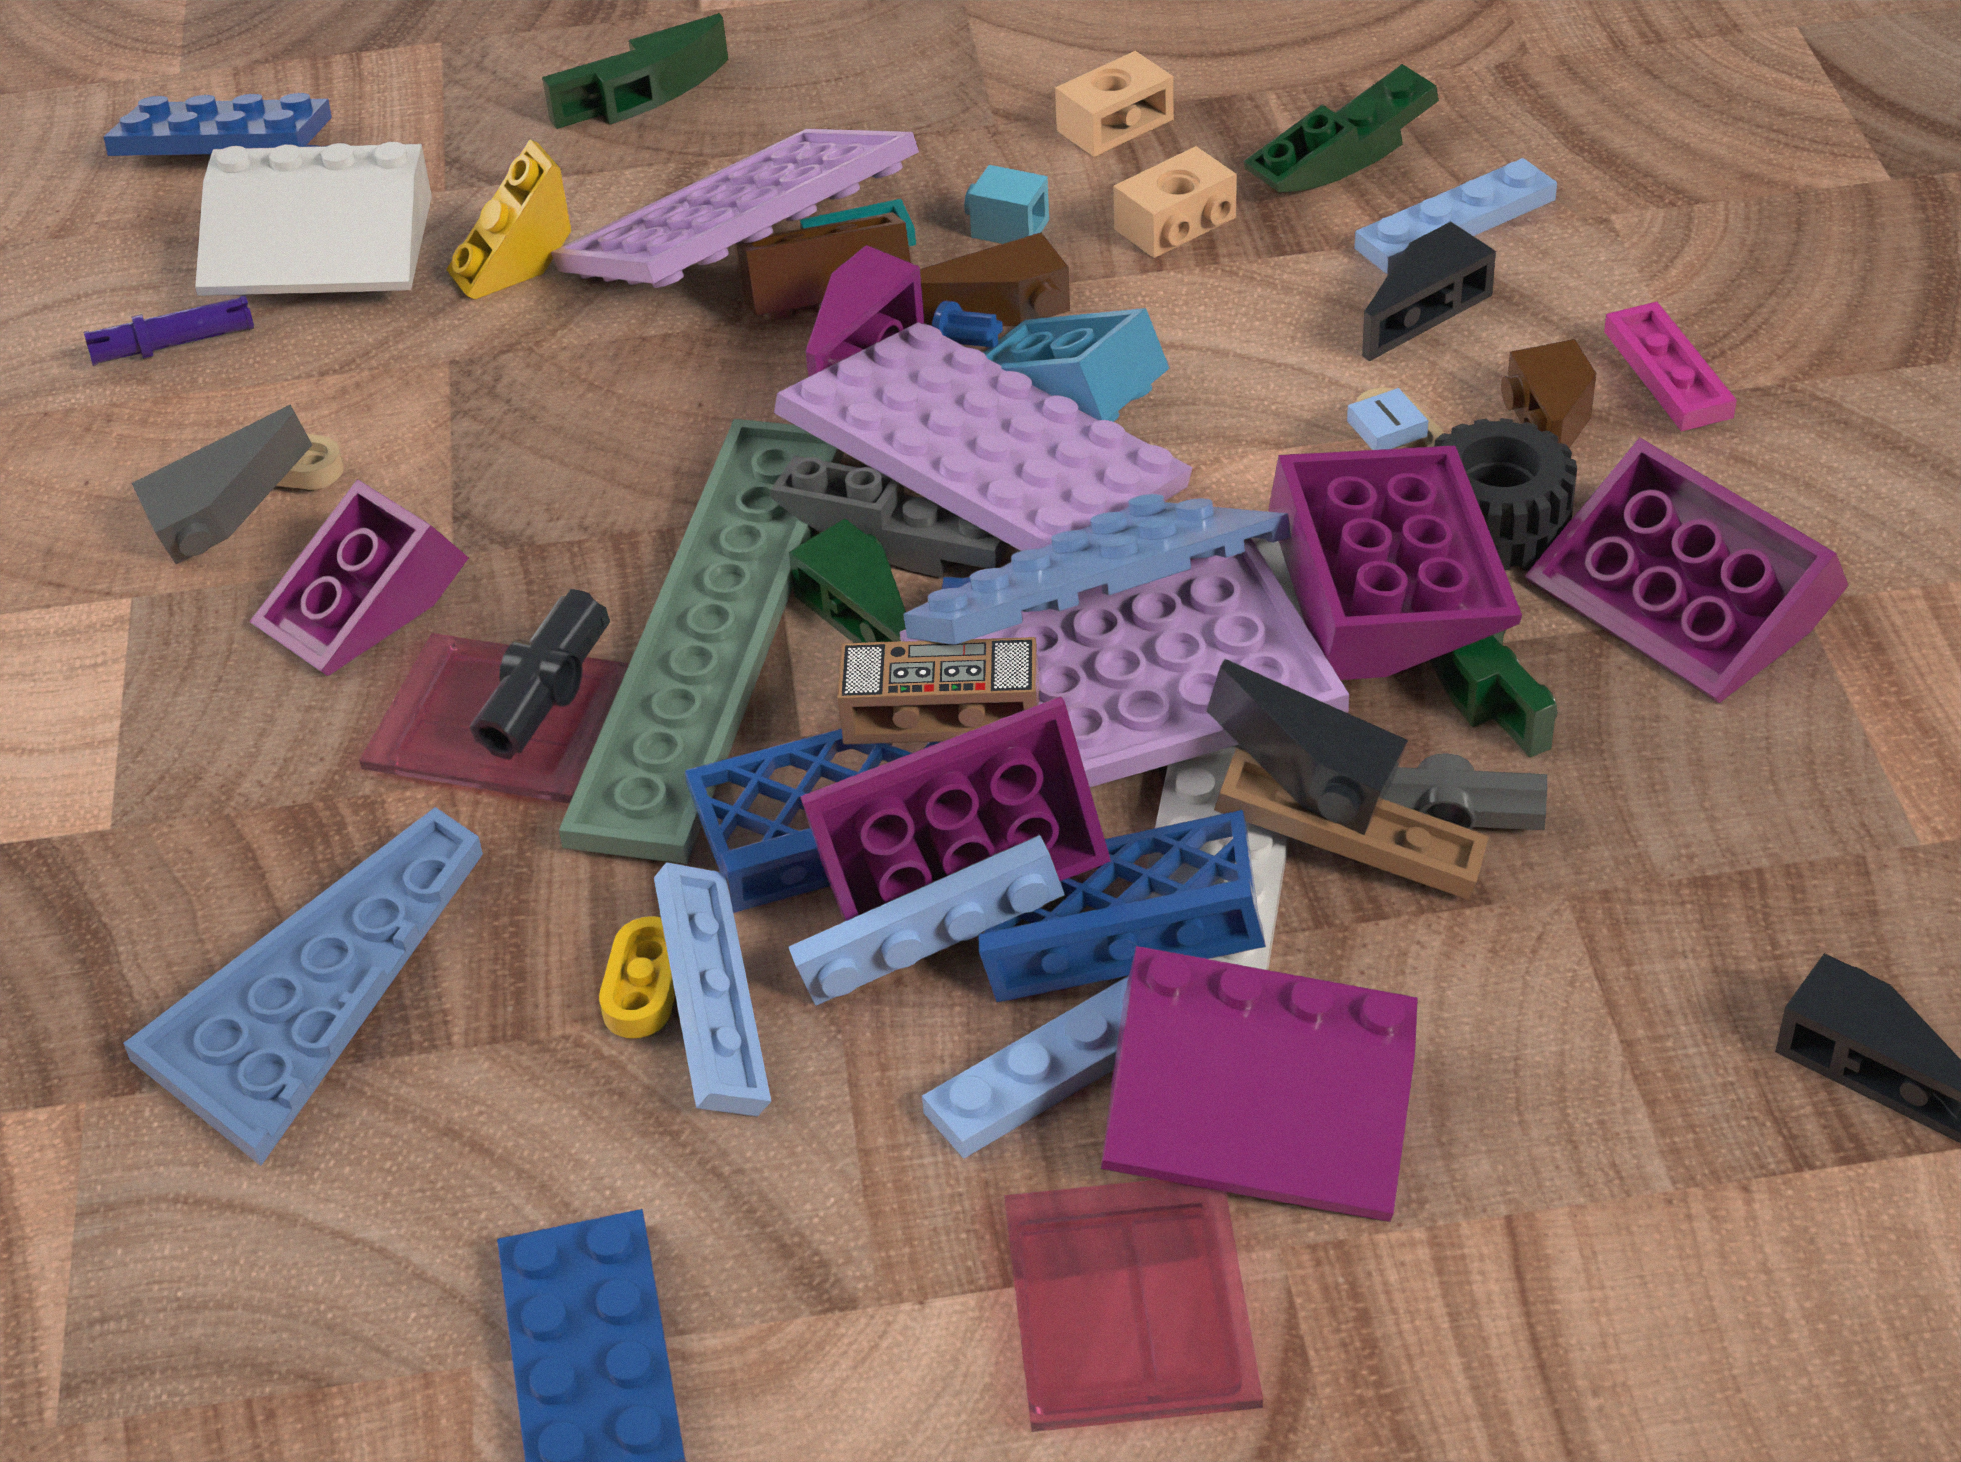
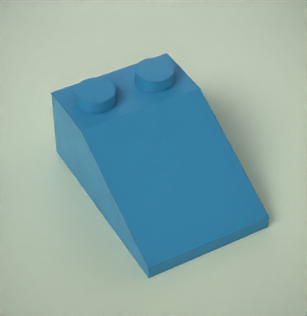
M1146 308L1024 320L998 340L999 344L997 347H989L983 352L987 359L1002 366L1001 369L1022 373L1032 380L1033 386L1052 396L1070 398L1077 403L1078 410L1097 420L1112 422L1120 416L1118 411L1130 401L1148 394L1152 390L1151 384L1170 369Z

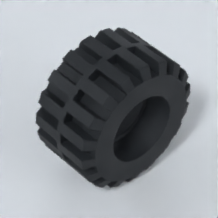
M1486 418L1474 420L1472 425L1462 423L1452 427L1451 434L1442 433L1435 439L1434 447L1456 446L1504 570H1510V566L1516 565L1521 568L1530 567L1535 564V559H1539L1572 519L1577 476L1576 460L1571 459L1572 451L1566 444L1558 443V436L1550 431L1541 432L1537 430V425L1528 422L1519 424L1514 423L1513 419L1500 418V421H1489Z

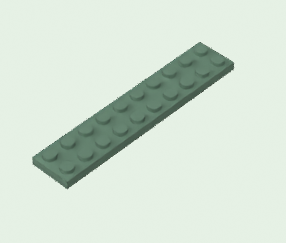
M743 419L733 420L559 828L562 848L682 864L688 863L702 823L686 784L685 770L728 758L793 588L789 551L811 539L815 530L772 500L771 488L794 455L805 458L814 457L823 461L840 464L844 454L843 451L793 424ZM717 785L706 788L709 797H713Z

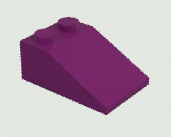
M866 245L831 274L805 351L808 377L918 322L924 324L920 267Z
M357 479L249 622L323 674L329 676L434 606L469 557L429 523Z

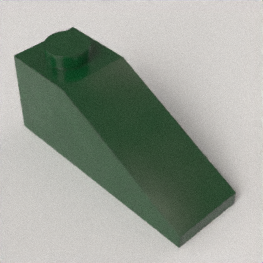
M843 519L789 551L794 596L853 643L901 641L900 631L906 630L903 615L906 613L886 552L875 536L865 534L847 519Z

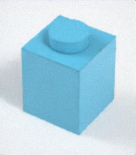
M988 165L976 184L972 183L969 186L965 196L964 210L967 215H970L971 237L1004 244L1042 232L1049 221L1048 176Z

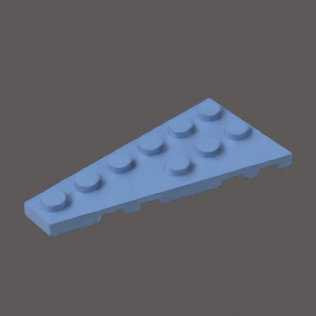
M1159 494L1137 496L1128 501L1129 507L1119 512H1108L1093 516L1090 519L1091 525L1081 530L1065 531L1051 537L1052 543L1041 549H1029L1013 554L1011 556L1012 562L1001 568L984 569L971 574V582L961 587L941 589L930 593L927 603L903 614L907 638L956 645L1023 623L1022 611L1034 612L1047 609L1062 611L1079 605L1078 592L1102 585V593L1112 595L1190 570L1191 558L1198 559L1213 556L1227 558L1245 552L1244 540L1248 538L1266 539V541L1272 543L1290 538L1288 513L1213 507L1212 500L1204 498L1190 499L1180 503L1165 502L1164 496Z
M433 808L123 1044L130 1061L261 1166L483 855L479 837L438 808Z

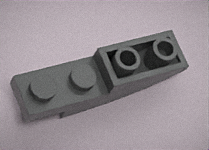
M794 455L771 488L772 500L820 533L841 520L847 519L865 534H872L880 541L886 552L889 564L918 573L941 578L950 562L987 569L997 568L1010 547V544L925 497L905 495L904 485L873 468H859L827 462L819 458H805Z

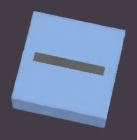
M1399 388L1348 405L1347 422L1372 450L1393 449L1427 437V418Z

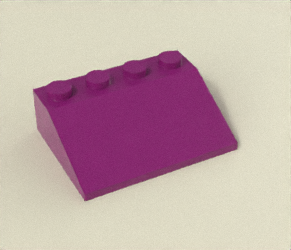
M1640 437L1525 575L1528 582L1717 703H1721L1807 636L1849 586L1836 552Z
M1456 446L1278 455L1268 510L1269 512L1288 513L1291 537L1280 540L1279 544L1305 624L1340 680L1387 677L1520 624L1522 618L1521 610Z
M1061 696L800 796L824 870L844 922L1039 835L1050 854L1059 881L1111 861L1067 707Z
M1136 946L1123 998L1101 1169L1391 1222L1394 1214L1415 1059L1418 997Z

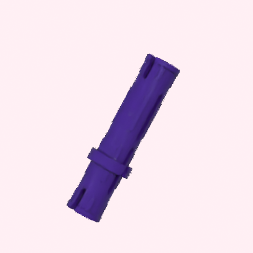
M242 295L239 298L144 319L142 314L131 316L132 322L90 332L88 330L83 333L92 365L96 366L99 363L141 354L143 359L153 357V351L241 330L254 329V323L250 308H248L247 298L245 295Z

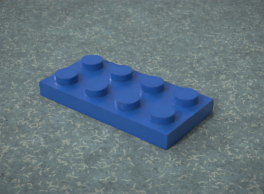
M307 93L288 94L281 97L280 100H263L262 95L245 94L234 98L232 101H216L212 95H198L188 98L184 102H169L166 96H151L138 101V105L128 115L121 117L119 123L104 136V142L108 156L212 154V151L215 149H224L231 146H241L245 149L276 148L281 145L305 147L327 124L332 115L329 99H310V95Z
M643 1209L497 1239L525 1462H686Z

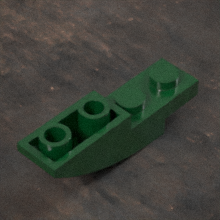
M720 13L630 39L628 40L630 49L628 52L542 77L549 120L556 129L603 115L609 125L657 108L696 87L729 60L722 15Z
M1401 64L1338 111L1333 112L1323 104L1244 160V167L1278 192L1302 191L1339 181L1374 164L1402 146L1401 129L1439 101L1437 85Z
M1506 630L1430 659L1440 683L1454 705L1472 727L1495 719L1530 758L1552 749L1554 724L1558 714L1557 703L1551 691L1545 685L1538 684L1520 665L1515 653L1508 646H1503Z

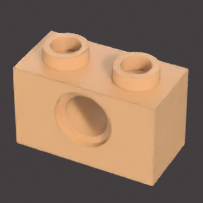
M1136 51L1055 87L1057 131L1093 157L1174 120L1173 76Z
M1195 146L1113 186L1114 230L1151 257L1156 258L1236 218L1237 174Z

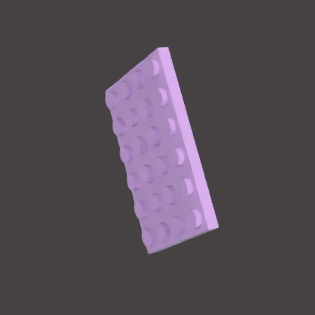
M805 129L552 251L551 254L559 272L580 274L583 279L597 276L603 277L606 282L621 279L627 280L629 285L645 282L651 283L654 288L664 287L684 277L682 270L695 263L707 265L725 258L729 254L727 247L741 240L743 243H750L769 236L773 233L771 225L785 218L787 221L805 218L817 211L816 203L828 197L834 200L854 194L860 190L858 182L870 176L882 178L898 172L903 168L901 161L918 153L919 150L913 132Z
M919 322L778 392L774 413L1020 551L1041 549L1052 543L1051 537L1065 531L1081 530L1091 525L1090 519L1093 516L1108 512H1119L1129 507L1128 501L1134 497L1159 494L1164 496L1166 501L1188 487L1193 468L1172 457L1168 450L1150 445L1125 432L1124 428L1115 422L1093 418L1078 410L1077 403L1072 399L1064 396H1052L1033 386L1032 380L1028 376L1019 372L1005 371L1001 369L1002 366L987 359L986 355L981 351L964 347L942 335L941 331L936 327Z
M1251 538L1244 540L1245 552L1227 558L1220 556L1191 558L1190 570L1112 595L1103 594L1102 585L1078 592L1079 605L1062 611L1053 609L1034 612L1022 611L1023 623L975 638L1036 637L1039 705L1060 696L1063 698L1089 787L1239 745L1207 712L1217 674L1224 659L1348 713L1349 693ZM906 630L900 631L901 641H925L907 638Z

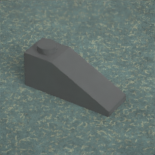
M290 404L133 482L132 485L156 535L175 564H178L192 556L200 555L210 547L228 539L311 448L312 443Z

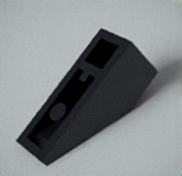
M1451 221L1410 242L1364 311L1362 357L1371 361L1491 297L1493 294L1496 251Z
M1224 659L1220 665L1207 707V712L1303 808L1362 835H1365L1393 782L1408 742L1403 737L1227 659Z
M1824 953L1785 1006L1775 1052L1961 1143V1059L1891 984L1870 975L1861 968L1846 964Z

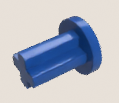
M952 301L940 303L932 321V326L939 329L942 335L963 345L997 347L999 344L998 334L1003 331L1002 321L996 320L995 314L962 311L960 305Z

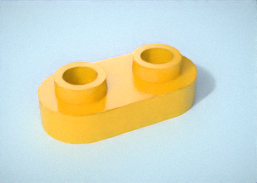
M655 916L632 920L618 931L613 942L599 993L600 1007L606 1027L620 1037L642 1038L657 1032L666 1024L675 998L661 917Z

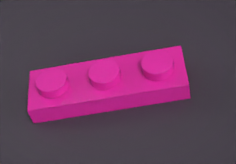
M1657 301L1606 314L1605 334L1680 431L1734 418L1736 398Z

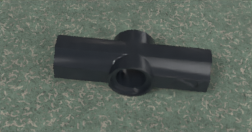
M570 589L566 596H561L530 641L518 639L511 643L501 662L500 684L470 725L476 742L487 748L493 756L511 760L515 753H521L553 705L566 707L575 699L582 681V663L610 623L605 606L594 600L588 592Z

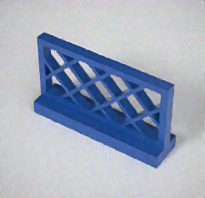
M842 729L685 770L687 787L719 871L726 874L733 913L829 887L830 883L811 828L798 831L788 827L798 810H804L800 796L810 793L820 777L839 782L878 767L882 760L891 762L912 753L892 746L893 743L843 744ZM943 741L928 742L925 748L941 743ZM849 749L869 755L858 772L832 763L831 760L836 753ZM789 765L807 771L796 789L769 778L775 769ZM730 782L745 789L732 806L709 797L706 788ZM759 793L786 803L775 821L747 811ZM717 818L723 820V822L720 825ZM736 826L764 836L761 842L729 850L726 843Z
M1243 810L1105 839L1111 861L1096 867L1098 870L1083 883L1070 878L1060 881L1067 898L1053 911L1048 912L1039 908L1032 912L1023 913L985 930L983 934H979V953L996 1002L1128 976L1136 946L1205 959L1266 947L1263 926L1258 912L1247 824ZM1233 837L1215 856L1199 850L1206 842ZM1157 852L1164 855L1148 870L1133 864L1143 855ZM1184 863L1200 869L1185 884L1168 878ZM1118 877L1133 883L1118 898L1102 892ZM1219 878L1229 881L1212 885ZM1152 892H1156L1160 895H1163L1159 897L1146 899ZM1087 905L1090 906V907H1092V908L1097 909V910H1092V911H1088V912L1079 913V912H1081ZM1021 919L1031 923L1014 927Z

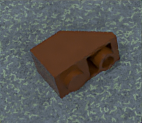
M1575 339L1511 351L1509 355L1508 376L1503 377L1501 380L1503 402L1509 411L1514 410L1522 424L1528 422L1537 425V430L1541 432L1550 431L1558 436V443L1566 444L1570 448L1591 419L1597 373Z

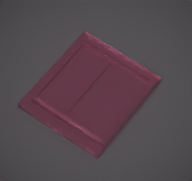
M431 633L359 759L361 769L570 804L630 663L586 657L582 663V681L575 699L566 707L553 705L521 753H515L513 758L508 760L493 756L487 748L476 742L470 725L500 684L501 662L510 645Z
M1158 1179L1004 1195L1031 1432L1263 1408V1394L1226 1191Z

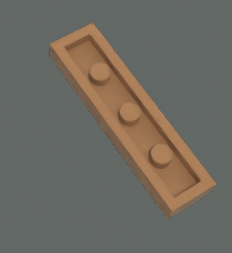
M1238 748L1235 749L1214 811L1223 814L1243 810L1245 821L1468 900L1476 885L1489 836L1384 799L1365 835H1362L1303 808L1248 752Z

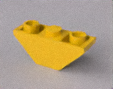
M530 139L521 154L513 160L507 176L492 199L484 205L478 221L465 241L457 247L452 261L446 269L465 295L472 299L481 298L544 274L553 260L551 252L560 248L571 233L561 169L539 143Z

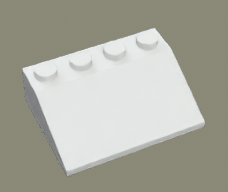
M387 142L381 145L350 146L344 143H337L327 147L281 145L276 148L252 149L231 146L213 150L203 180L195 284L197 295L411 290L432 198L422 144Z

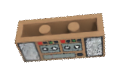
M1036 637L971 639L956 645L932 641L841 643L837 699L843 744L946 741L1039 705Z

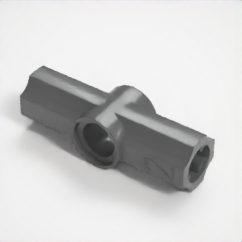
M1449 753L1435 754L1425 758L1418 765V768L1398 767L1384 800L1470 830L1473 827L1545 830L1547 774L1474 771L1471 763L1459 755Z

